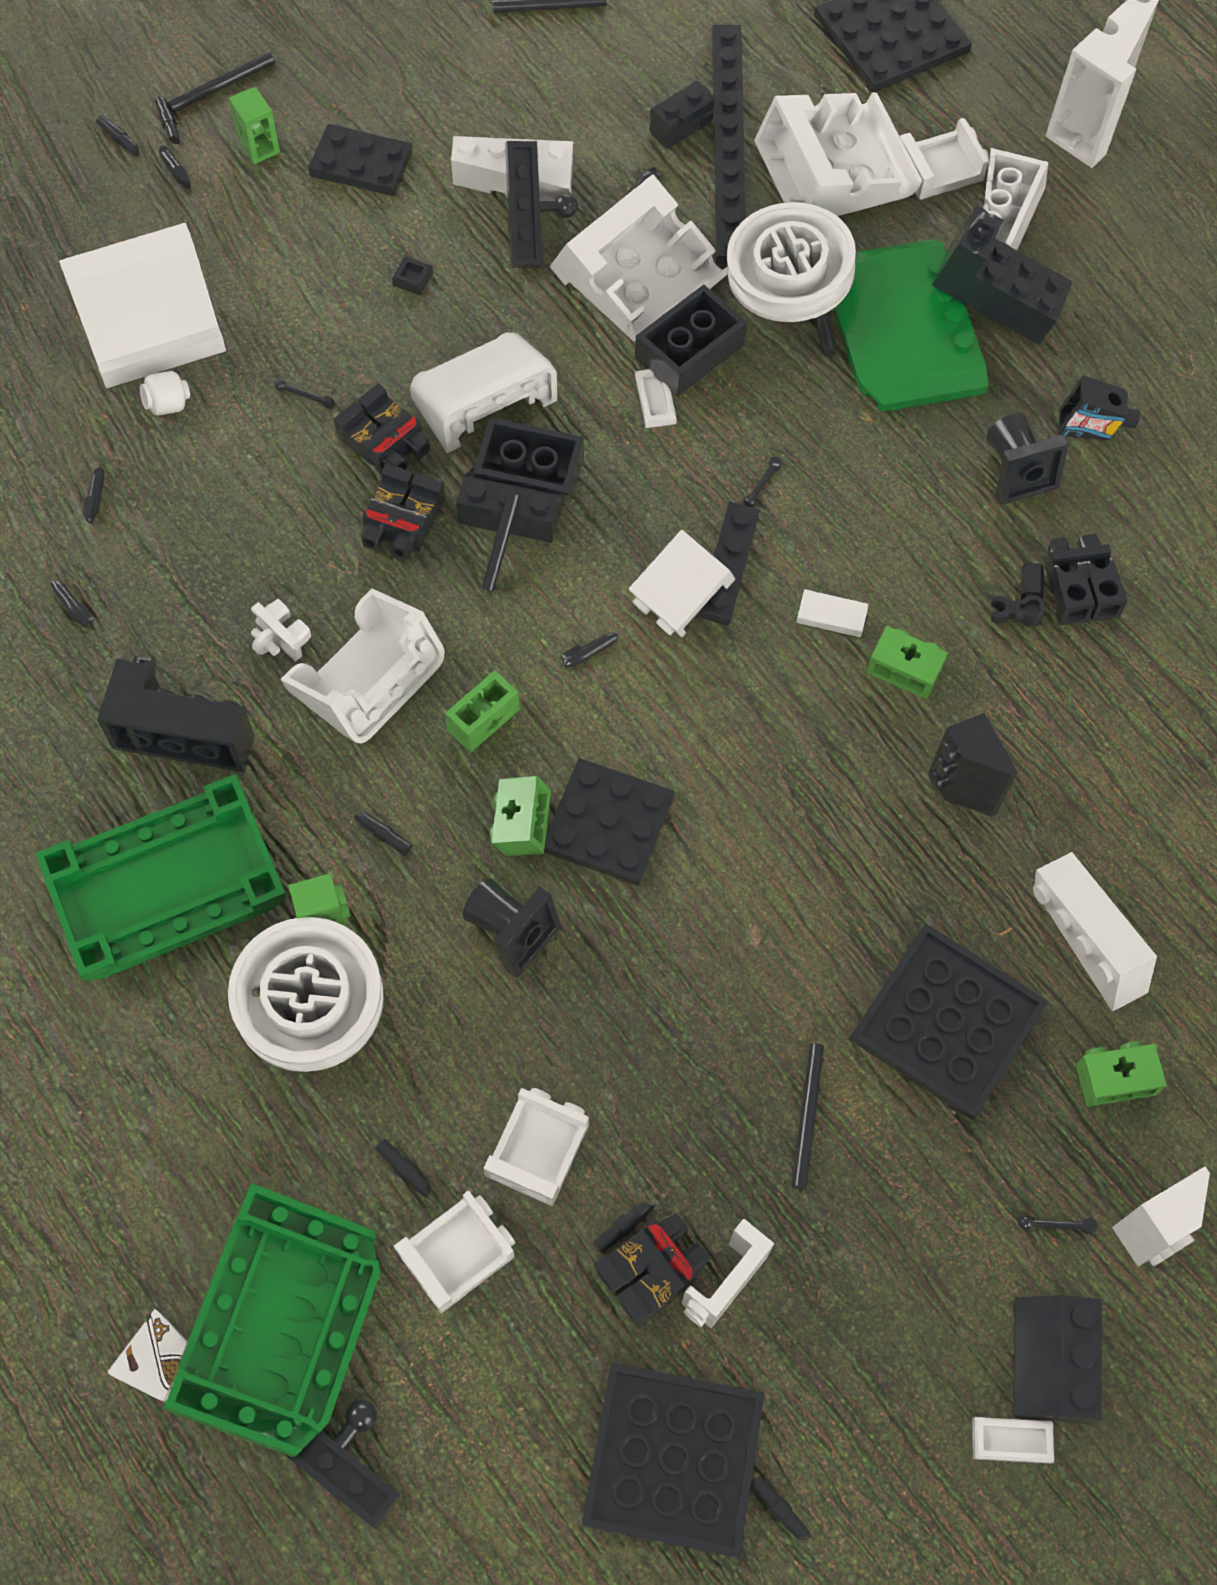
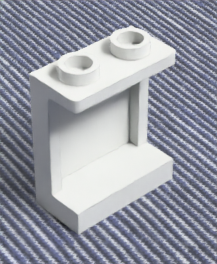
M965 118L958 119L955 131L915 142L911 133L899 136L922 179L921 185L915 192L919 200L984 181L986 170L989 166V155L985 149H982L977 140L975 130L968 125Z
M681 529L631 585L629 590L636 597L632 601L634 605L646 615L652 611L659 617L656 624L668 635L671 636L675 631L682 638L686 634L684 627L721 586L727 589L735 578L728 568Z
M521 1088L518 1094V1102L493 1156L489 1155L483 1168L484 1175L493 1181L553 1207L587 1131L589 1117L584 1115L585 1111L577 1105L565 1102L563 1106L551 1101V1096L540 1089L531 1088L528 1091Z
M469 1191L462 1195L463 1199L410 1240L405 1237L394 1245L397 1254L441 1314L514 1258V1251L511 1246L515 1244V1241L503 1225L496 1228L489 1218L493 1214L489 1205L481 1195L474 1198Z
M743 1219L734 1230L729 1242V1246L743 1256V1258L710 1299L705 1298L696 1289L689 1286L682 1300V1304L686 1307L684 1314L696 1325L702 1327L705 1323L712 1328L766 1260L774 1243Z

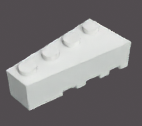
M453 136L451 165L454 185L491 193L494 190L504 193L507 198L506 141H537L540 198L555 199L560 193L567 192L571 194L573 141Z
M991 148L984 209L988 213L1003 219L996 239L1017 250L1045 190L1049 162Z
M1071 852L1037 869L1033 886L1035 897L1045 906L1111 1011L1113 1012L1147 994L1157 956L1076 856Z

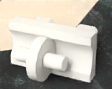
M279 599L273 601L265 608L259 602L255 604L251 610L257 616L255 623L258 627L251 631V635L255 638L252 649L258 655L269 651L275 656L280 652L281 648L296 662L303 656L300 647L311 638L308 626L298 619L286 629L282 623L291 615L286 605Z

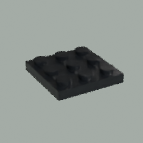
M578 758L546 834L544 853L639 886L673 802L675 791Z

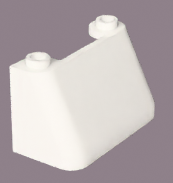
M504 333L489 343L428 371L418 373L413 378L410 392L417 408L446 453H449L461 447L458 438L465 430L468 434L474 431L473 422L523 398L527 400L529 405L534 403L535 398H537L543 407L556 402L557 373L550 361L517 333Z
M371 589L356 606L355 619L360 630L318 672L312 666L301 663L291 668L280 679L293 696L345 737L356 743L368 741L441 666L445 652L443 645L423 611L374 589Z

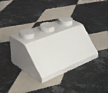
M1206 1167L1201 1168L1148 1200L1112 1227L1138 1267L1147 1261H1150L1154 1267L1195 1241L1190 1234L1202 1227L1210 1175Z

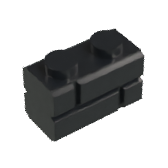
M698 81L691 83L650 109L651 121L649 131L651 135L665 149H669L699 130L700 127H704L713 121L714 111L712 109H714L715 98Z

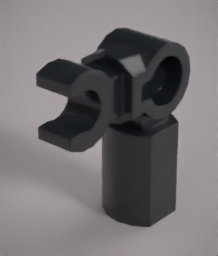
M1026 563L1021 567V599L1010 601L1004 596L992 597L991 607H1001L1004 611L992 612L991 622L1001 624L1008 619H1012L1014 622H1021L1028 627H1035L1041 623L1045 611V603L1042 600L1044 597V566L1041 563Z

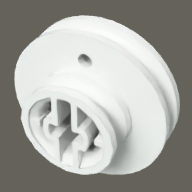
M789 202L760 209L741 222L730 238L727 249V265L731 290L745 308L766 319L780 322H798L823 315L836 307L845 298L853 284L856 253L853 236L839 217L816 205Z
M315 917L295 918L277 923L253 938L236 960L228 987V1001L232 1018L242 1038L251 1050L260 1058L276 1067L300 1072L330 1068L344 1062L358 1052L377 1027L384 999L379 969L367 944L349 928L328 919ZM256 987H260L259 997L252 995V991ZM288 1018L296 1019V1021H289Z

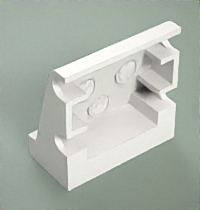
M1127 0L1108 17L1103 32L1096 28L1072 50L1045 137L1091 168L1107 153L1136 72L1137 60L1159 0Z
M856 93L824 94L821 102L815 107L809 95L775 96L754 140L784 203L812 204L824 208L836 216L909 197L917 191L922 183V179L877 93H872L868 101L863 105Z
M651 175L569 241L550 266L565 286L571 283L634 342L638 333L703 284L711 289L728 275V267L722 270L714 263L712 255L716 250L692 221H689L687 224L679 221L675 214V209L678 207L677 202L654 175Z
M186 223L59 260L106 389L226 351Z

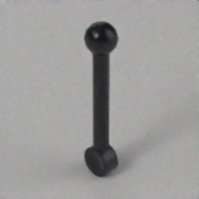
M282 378L275 381V388L279 391L288 390L317 401L327 409H332L335 401L329 396L321 397L289 385Z
M772 457L770 459L768 470L751 495L744 498V506L752 508L755 505V498L774 471L781 468L782 460L779 457Z
M1022 1215L1018 1219V1225L1023 1230H1029L1031 1227L1080 1229L1085 1234H1091L1097 1229L1096 1222L1091 1218H1086L1082 1222L1038 1220Z

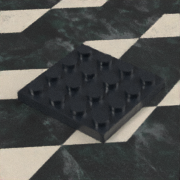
M830 0L815 6L814 16L873 93L969 53L971 50V41L938 0Z
M925 923L851 1034L849 1040L973 1121L1049 1001Z
M611 1363L581 1526L740 1558L765 1393Z

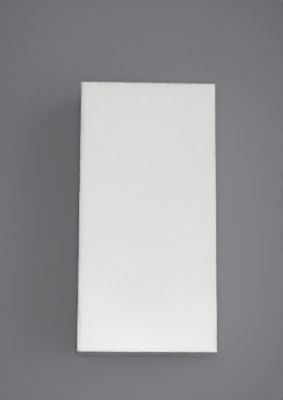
M651 370L635 371V381L645 428L676 424L677 417L669 387L653 376Z
M804 589L796 623L861 637L869 604Z
M972 1418L973 1459L1054 1463L1053 1421Z

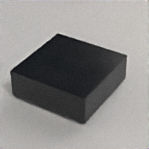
M404 256L392 278V284L395 287L421 295L433 274L432 265Z

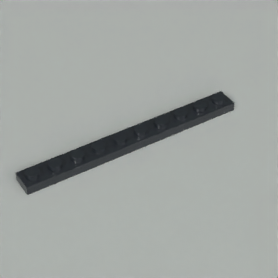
M741 25L712 26L713 97L715 98L713 128L716 264H727V249L730 238L740 223L746 219Z

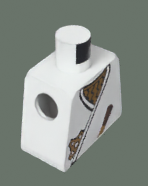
M154 1310L107 1373L164 1402L187 1340L165 1316Z

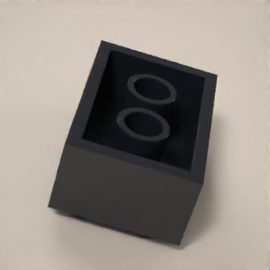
M703 284L636 335L635 359L647 370H651L653 376L661 383L664 382L671 392L678 397L744 346L747 321Z

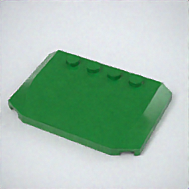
M938 239L856 252L853 284L845 298L832 309L857 388L864 396L869 395L877 403V409L880 412L982 395L987 392L986 364L964 303L932 286L946 254L943 243Z
M251 1183L238 1209L167 1391L162 1410L290 1457H295L330 1421L380 1275L379 1260H376L374 1244L376 1240L375 1231Z

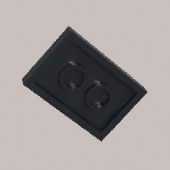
M328 123L308 167L309 175L395 196L413 152L412 143Z

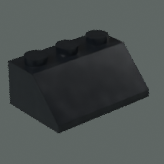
M490 417L473 474L478 477L569 496L577 484L583 463L584 437Z
M475 467L464 475L456 502L459 524L497 531L507 493L511 492L521 496L510 534L553 542L565 495L474 476Z
M982 713L946 728L929 769L928 776L932 787L936 791H940L944 800L991 817L997 814L1018 772L985 713Z
M1067 1295L1015 1298L1013 1417L1089 1425L1102 1420V1299Z

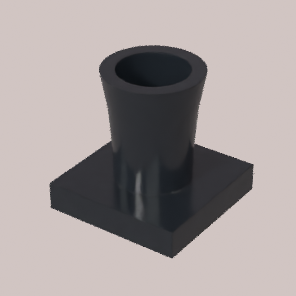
M1022 414L1007 415L992 425L987 433L986 440L1002 458L996 498L1001 505L1060 487L1069 446L1064 435L1036 442L1027 418Z
M486 879L470 894L463 910L465 921L497 936L494 939V943L505 969L516 978L521 975L561 926L551 894L540 886L527 902L521 905L493 879Z

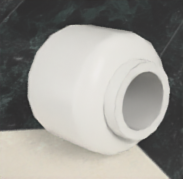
M174 371L150 374L146 376L144 384L140 385L142 404L145 409H150L154 415L159 416L180 412L184 409L185 400L190 398L187 381H181L179 375Z

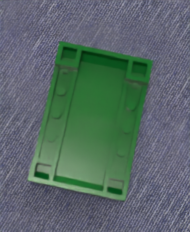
M236 774L203 786L205 793L72 845L69 840H66L35 853L78 973L83 981L104 979L273 910L287 898Z

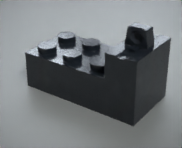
M976 204L950 244L932 286L1039 345L1057 322L1072 281L1040 264L1035 259L1015 250L1008 244L997 240L996 236L1003 219L988 213L986 209Z
M135 656L132 662L116 659L97 718L112 749L245 772L255 735L244 706L231 700H224L222 702L210 701L197 694H190L188 697L176 695L169 690L160 688L155 676L156 663L154 659Z

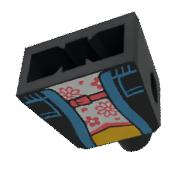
M1082 376L1059 408L1058 435L1108 440L1120 426L1136 428L1140 419V411L1128 408V393L1125 389Z

